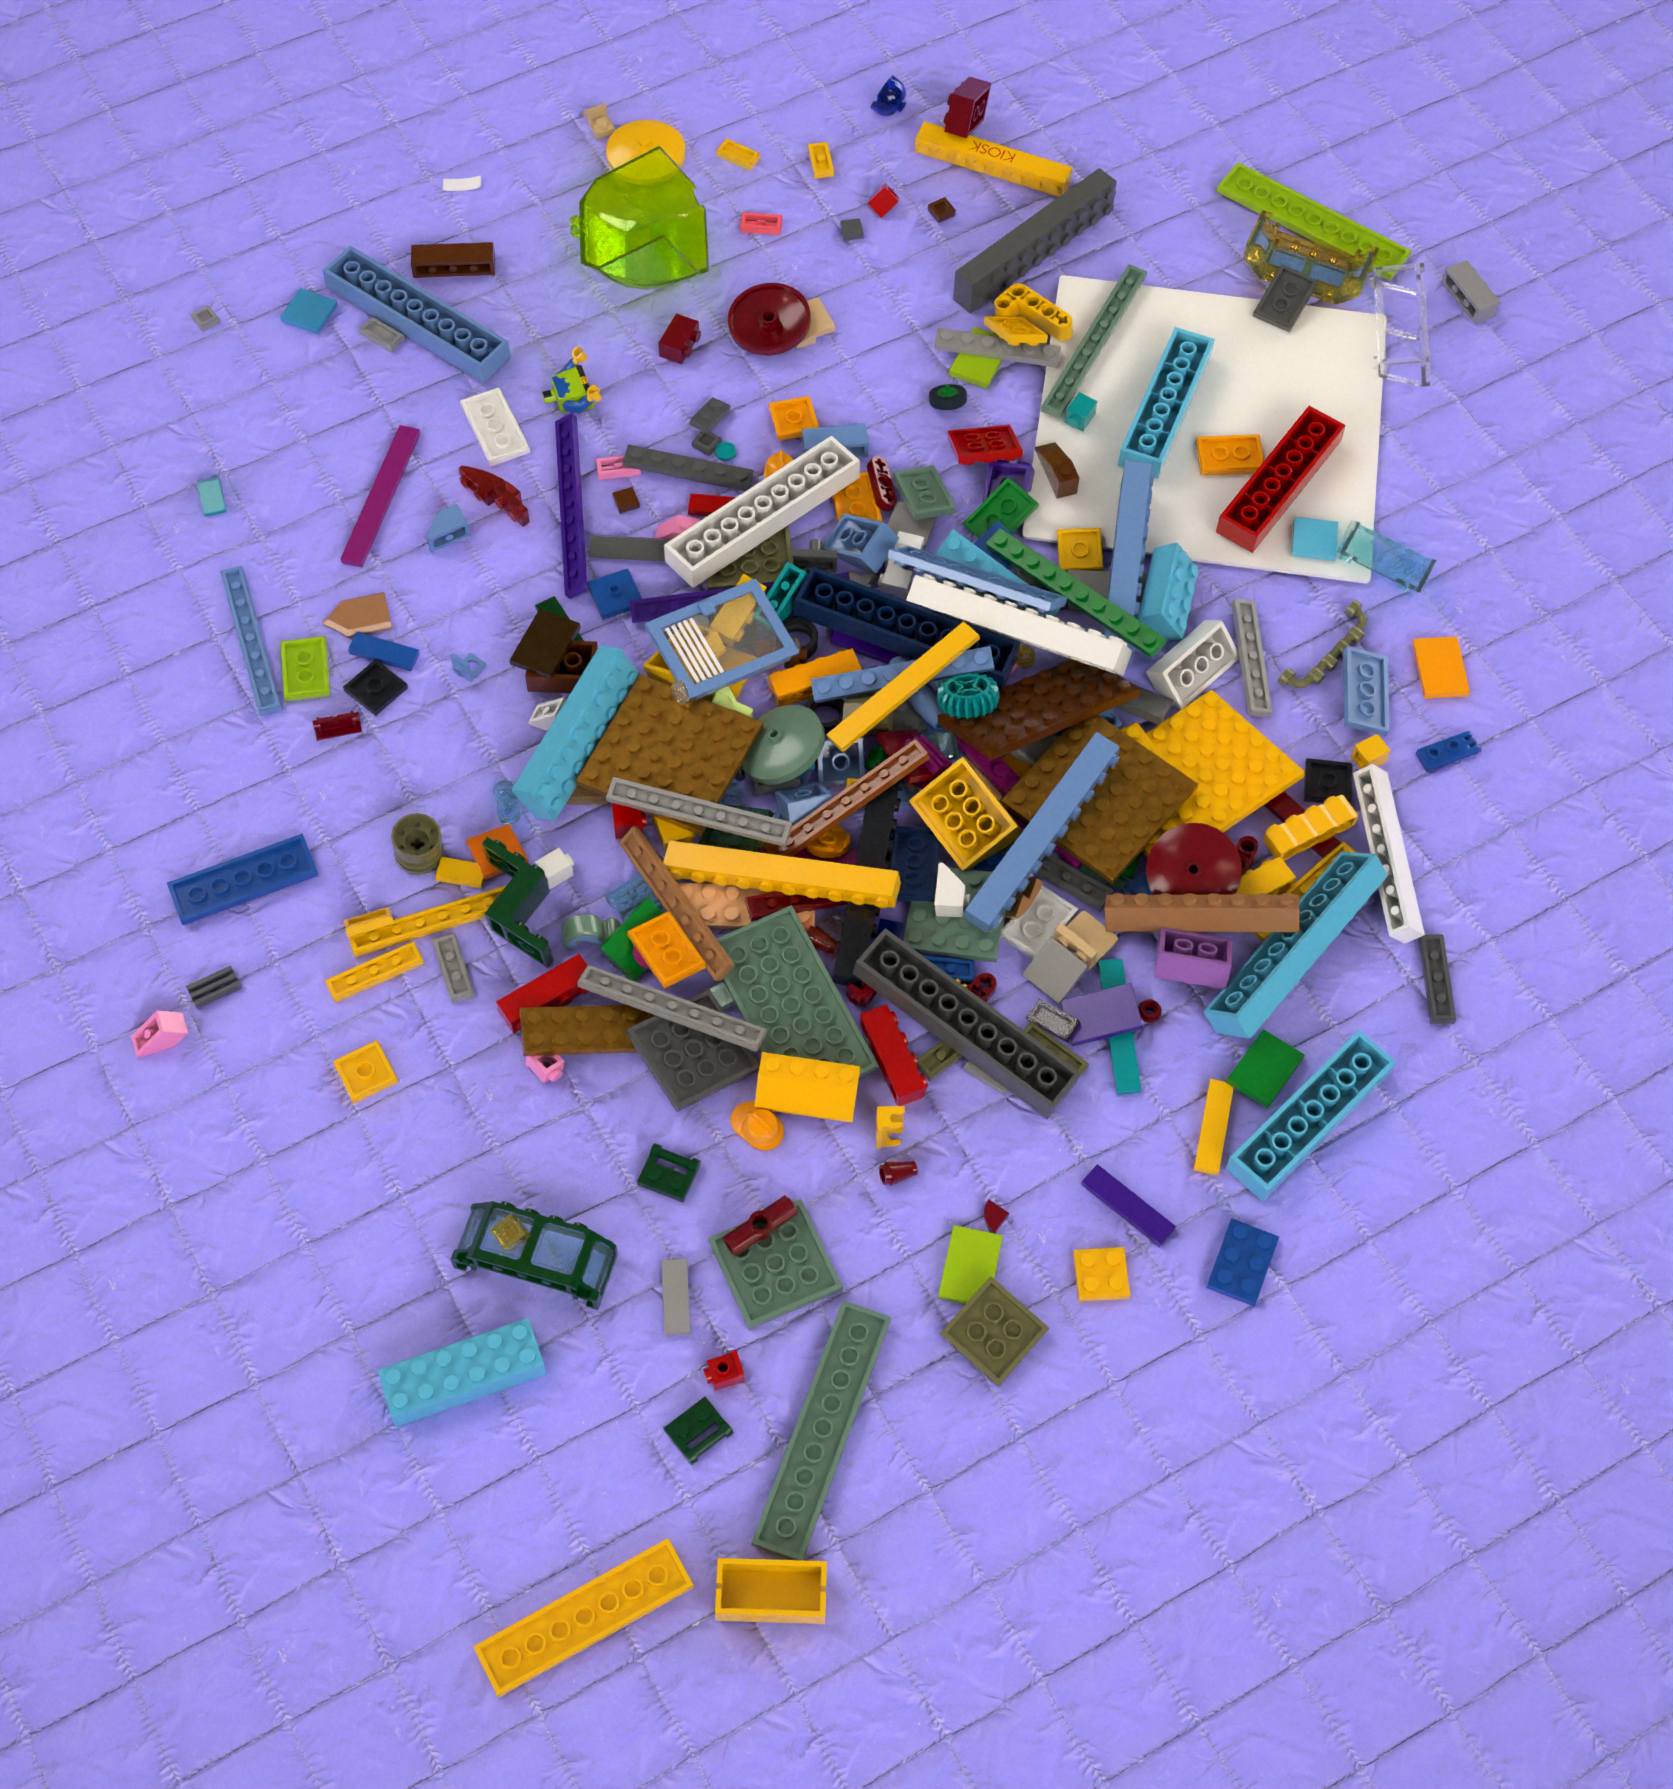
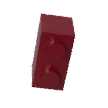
M676 313L658 342L659 357L683 364L686 357L691 355L694 343H697L701 337L699 321Z

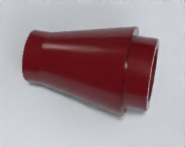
M914 1160L885 1162L884 1165L879 1166V1175L883 1185L889 1184L892 1186L918 1174L917 1164Z

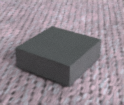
M860 218L840 221L844 241L864 238Z
M701 431L692 441V447L710 456L715 451L716 446L722 442V438L712 432L707 434Z

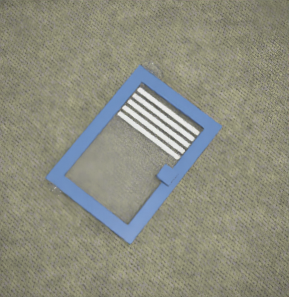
M756 578L646 622L644 625L676 682L672 683L671 689L674 698L679 704L693 699L697 700L785 663L791 658L798 656L801 648L799 640L796 637L791 638Z

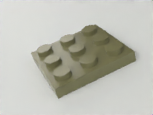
M990 1276L939 1335L999 1387L1049 1330V1327Z

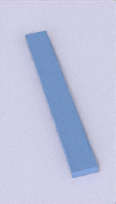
M238 566L220 571L259 715L264 716L282 711L243 567Z

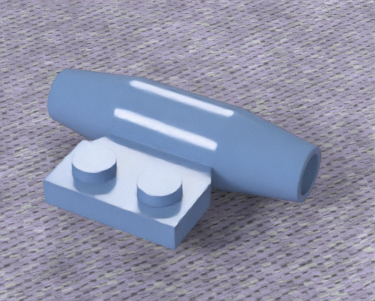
M897 656L888 665L906 662V660L902 656ZM944 680L926 683L907 699L914 710L936 730L944 728L938 724L937 716L943 713L938 704L937 693L940 683L944 682Z

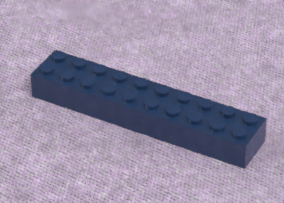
M813 566L794 603V615L914 660L919 659L963 622ZM965 622L979 634L980 638L967 650L991 647L995 670L982 672L979 675L985 674L987 677L993 678V681L997 682L998 690L1002 689L1018 659L1020 642Z

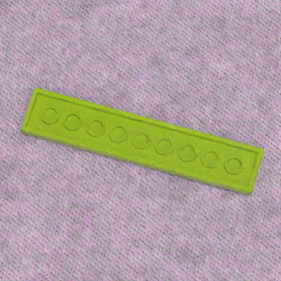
M1239 162L1217 186L1216 192L1389 281L1392 280L1411 255L1412 251Z

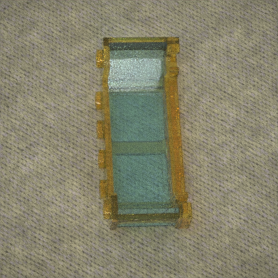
M1262 210L1246 243L1243 256L1259 279L1271 282L1282 264L1319 280L1312 294L1313 297L1333 304H1339L1360 297L1368 274L1376 262L1379 248L1369 245L1366 254L1361 255V250L1358 249L1355 256L1279 231L1280 223H1276L1274 226L1270 222L1272 213Z

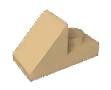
M606 103L582 110V114L597 140L611 136L615 131L607 115Z

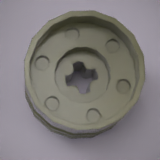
M420 813L409 814L399 819L394 825L391 834L394 856L398 866L405 872L414 875L428 874L439 866L440 859L444 854L442 834L438 823L430 816Z

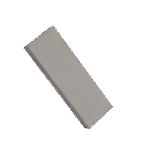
M455 933L432 939L452 1004L474 998V990Z
M687 1258L662 1260L665 1336L691 1335Z

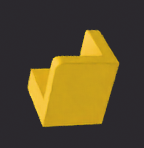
M1375 734L1356 744L1351 758L1360 769L1370 764L1378 767L1387 761L1391 750L1381 737Z

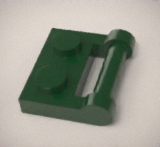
M654 1143L637 1180V1185L684 1203L699 1170L701 1160L696 1158L691 1160L662 1149V1145ZM660 1158L687 1168L688 1172L683 1174L659 1165L656 1162Z
M706 1396L663 1428L666 1435L691 1466L698 1461L697 1458L724 1437L729 1438L734 1434L730 1425L721 1417ZM716 1424L719 1428L694 1448L690 1449L687 1446Z

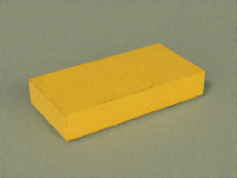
M727 138L716 150V156L749 171L760 159V153Z
M441 857L435 876L436 881L482 889L484 876L477 863Z
M386 907L346 919L343 923L347 936L350 937L393 924L394 921L390 908Z

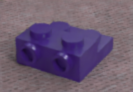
M997 460V462L989 463L982 503L1007 477L1027 494L1029 491L1031 492L1035 473L1032 465L1022 461L1015 464L1006 460Z

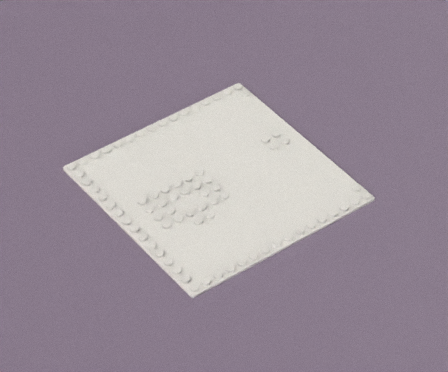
M1065 275L1059 277L1056 306L1072 317L1073 336L1067 341H1059L1051 336L1050 345L1061 346L1058 368L1046 367L1041 406L1117 282ZM1141 285L1071 400L1072 402L1080 392L1098 401L1096 415L1085 430L1081 431L1065 423L1066 410L1062 417L1058 419L1041 412L1040 408L1035 447L1056 442L1072 460L1080 478L1077 494L1057 499L1034 450L1032 467L1035 473L1032 489L1028 494L1039 503V507L1024 521L1022 537L1028 540L1057 543V529L1101 527L1102 549L1113 550L1120 487L1124 468L1118 466L1120 450L1174 328L1177 327L1213 338L1215 341L1211 358L1159 479L1154 478L1151 490L1152 499L1149 508L1150 517L1147 525L1148 535L1145 543V555L1152 556L1155 547L1178 543L1192 561L1369 583L1372 564L1386 316L1306 305L1289 333L1253 317V312L1260 302L1259 299ZM1309 405L1345 424L1346 427L1339 445L1253 553L1216 533L1219 516L1254 473L1201 475L1195 444L1196 437L1260 434L1265 460ZM1295 517L1338 522L1337 556L1335 561L1291 556L1293 521Z

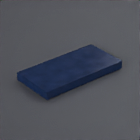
M896 826L890 870L899 872L901 885L897 900L935 902L941 842L929 827Z

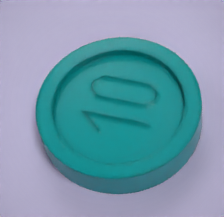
M721 442L715 448V455L719 460L730 461L736 456V447L731 442Z

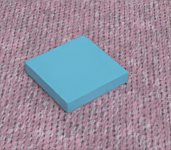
M1295 517L1293 521L1291 556L1335 561L1337 556L1338 522Z

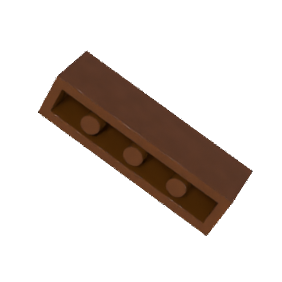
M493 242L411 245L413 278L495 275Z

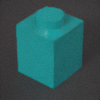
M1079 392L1066 410L1065 423L1073 428L1084 431L1096 415L1098 401Z

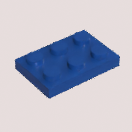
M1231 1218L1206 1288L1255 1307L1280 1236Z

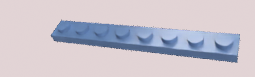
M991 647L966 650L929 682L951 678L952 675L959 676L961 673L976 674L995 670ZM916 660L811 679L814 701L819 703L878 692Z

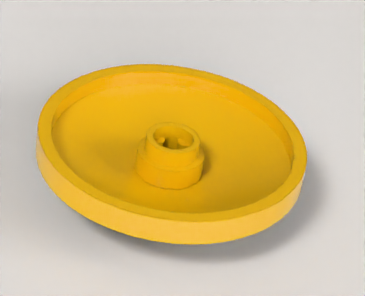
M637 120L619 127L609 137L606 145L607 162L612 171L624 180L639 184L657 183L670 178L680 170L685 160V143L681 134L666 123L656 120Z

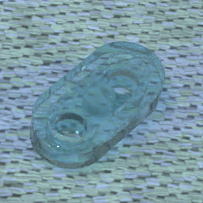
M507 780L498 782L493 788V794L499 820L504 824L511 825L520 819L521 810L518 797L512 791L515 784ZM507 813H513L511 816H506Z

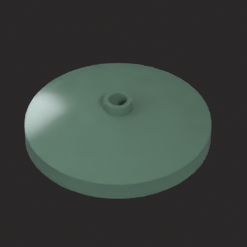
M800 705L781 706L766 712L756 719L763 722V728L741 768L751 780L766 785L780 784L798 777L812 766L823 749L825 729L821 720L811 709Z

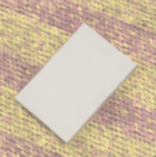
M1042 885L1029 909L1019 919L1011 918L1003 927L1001 939L1031 959H1034L1049 937H1054L1055 928L1060 923L1067 926L1078 913V908Z

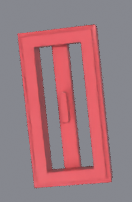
M742 212L740 232L780 235L782 215Z

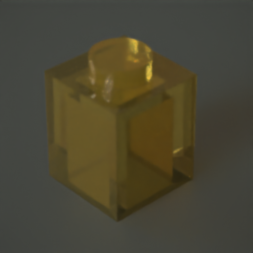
M509 1214L490 1229L505 1251L514 1250L531 1236L520 1219L514 1214Z

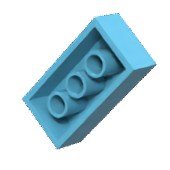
M1178 543L1154 548L1138 619L1142 623L1165 637L1167 643L1183 640L1188 614L1191 609L1192 596L1195 591L1196 578L1199 573L1197 565L1193 563Z

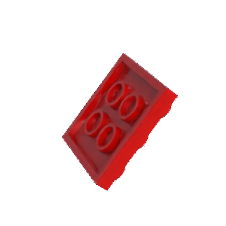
M1010 424L947 431L949 443L959 464L971 465L974 462L982 461L992 463L995 460L1002 459L1013 461L1016 458L1023 457L1022 447Z

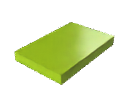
M974 327L971 332L976 334L999 337L998 335H995L993 333L987 332L976 327ZM959 353L949 370V375L987 389L1003 360Z
M320 636L280 641L285 702L331 696L326 637Z
M953 1225L938 1299L966 1304L990 1276L994 1278L1003 1235Z

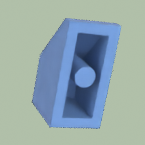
M457 504L437 512L427 534L431 553L471 536L468 521Z

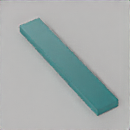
M1122 959L1098 960L1101 990L1126 984ZM1133 1032L1109 1037L1116 1095L1141 1093Z

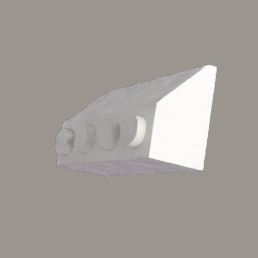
M1204 620L1150 667L1146 674L1158 693L1174 700L1173 705L1178 709H1183L1239 659V652L1222 620Z

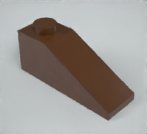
M1056 442L1035 447L1037 456L1056 498L1077 494L1080 477L1072 460Z

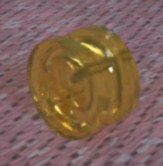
M1021 646L1016 664L1023 669L1030 668L1035 662V651L1029 646ZM1025 655L1029 656V658L1026 657L1025 659H1022L1021 657H1024Z

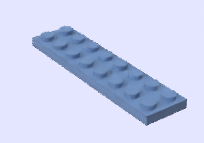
M909 545L889 549L887 558L895 560L894 563L896 565H910L917 572L927 573L928 571L934 573V577L939 579H953L957 585L967 586L968 584L974 586L975 591L982 593L989 591L995 593L994 597L1004 600L1010 598L1015 600L1014 603L1017 605L1034 606L1038 612L1048 613V611L1064 607L1067 597Z

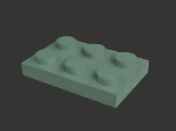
M934 465L893 472V480L914 520L955 513L956 506Z

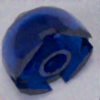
M892 75L878 93L876 102L873 101L870 109L886 117L892 116L897 111L901 113L907 104L904 101L907 95L904 84Z

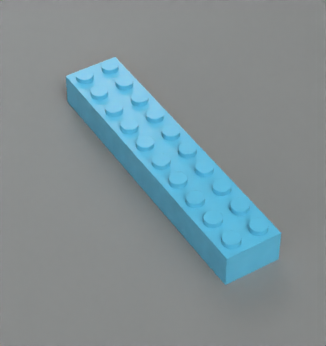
M1340 852L1300 899L1299 932H1272L1228 982L1227 988L1222 989L1204 1010L1203 1013L1216 1033L1248 1039L1256 1034L1259 1027L1271 1016L1276 1007L1284 1001L1287 994L1299 983L1303 975L1313 966L1320 955L1327 950L1331 942L1341 933L1347 923L1354 918L1358 910L1368 901L1369 897L1381 886V883L1388 876L1376 854Z

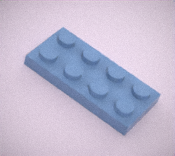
M1347 646L1343 650L1344 726L1386 736L1389 733L1388 656Z

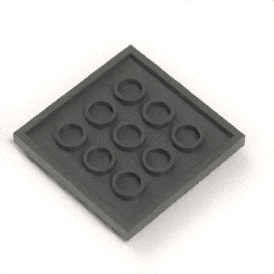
M710 989L688 999V1001L726 1014ZM656 1015L628 1028L626 1031L627 1037L676 1112L759 1071L760 1064L750 1049Z

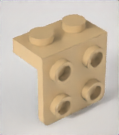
M1081 911L1067 926L1060 923L1054 931V938L1089 965L1088 971L1118 941L1116 934L1112 931H1106V927L1086 911Z

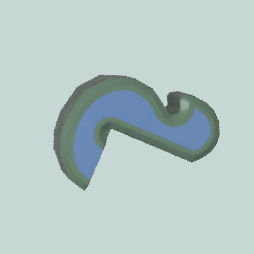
M583 913L574 915L562 924V944L569 951L578 946L580 941L602 945L620 926V922L612 917L607 918V920H601L593 914Z

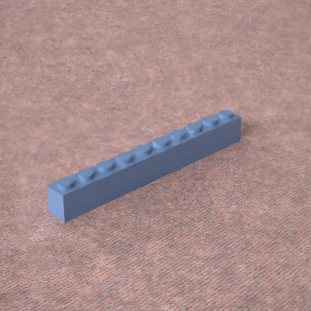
M1098 732L1094 734L967 906L964 912L965 920L987 934L991 928L996 929L1003 919L1002 913L1005 909L1009 911L1016 901L1014 897L1018 891L1022 893L1029 884V880H1027L1032 873L1035 875L1043 864L1041 860L1045 855L1049 857L1056 846L1054 842L1057 838L1062 839L1069 828L1067 825L1070 820L1075 821L1082 811L1081 805L1091 800L1095 793L1093 789L1097 784L1099 786L1102 785L1107 777L1106 771L1108 768H1114L1120 759V756H1118L1119 745Z

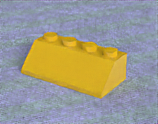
M762 1052L754 1108L852 1123L860 1066Z

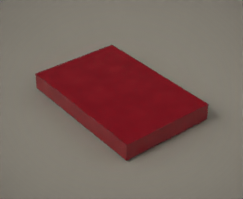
M917 729L878 732L876 740L887 755L891 757L905 747L907 739L913 740L914 737L919 738L921 735ZM922 764L904 778L908 783L933 781L944 771L933 774Z

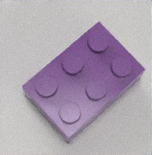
M1161 927L1156 948L1154 977L1163 980L1181 981L1187 984L1205 985L1211 988H1227L1232 966V939Z

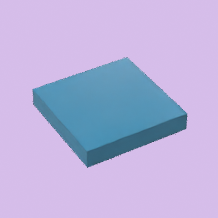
M300 288L280 318L284 323L319 334L337 308L338 303L337 300Z

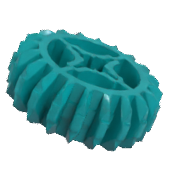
M961 673L959 676L952 675L951 679L947 678L944 682L940 683L937 693L938 704L943 713L949 714L950 717L957 716L958 719L962 717L967 719L969 717L977 718L979 715L985 716L986 713H991L993 709L997 708L1000 698L997 682L993 681V678L987 677L985 674L979 675V673Z

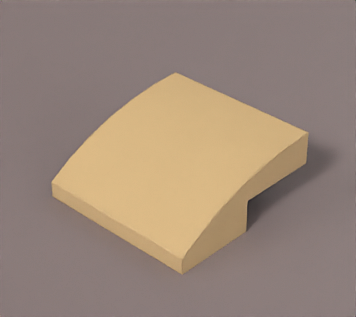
M819 297L807 301L810 308L811 324L805 338L796 346L797 349L816 343V337L835 332L836 326Z

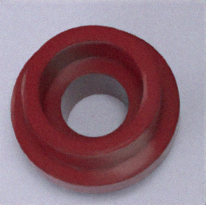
M1145 1000L1138 1006L1142 1021L1154 1023L1160 1019L1162 1009L1155 1000ZM1151 1010L1153 1014H1147L1145 1011Z

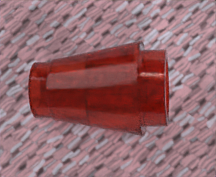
M810 925L807 934L815 949L834 954L839 941L835 940L820 927Z

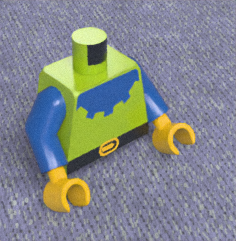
M575 347L572 350V357L574 359H570L564 368L551 377L552 389L541 393L544 404L557 402L561 412L580 414L586 409H593L594 401L599 402L601 395L599 394L600 389L596 385L589 386L582 365L578 364L579 362L584 363L587 360V355L583 352L582 348Z

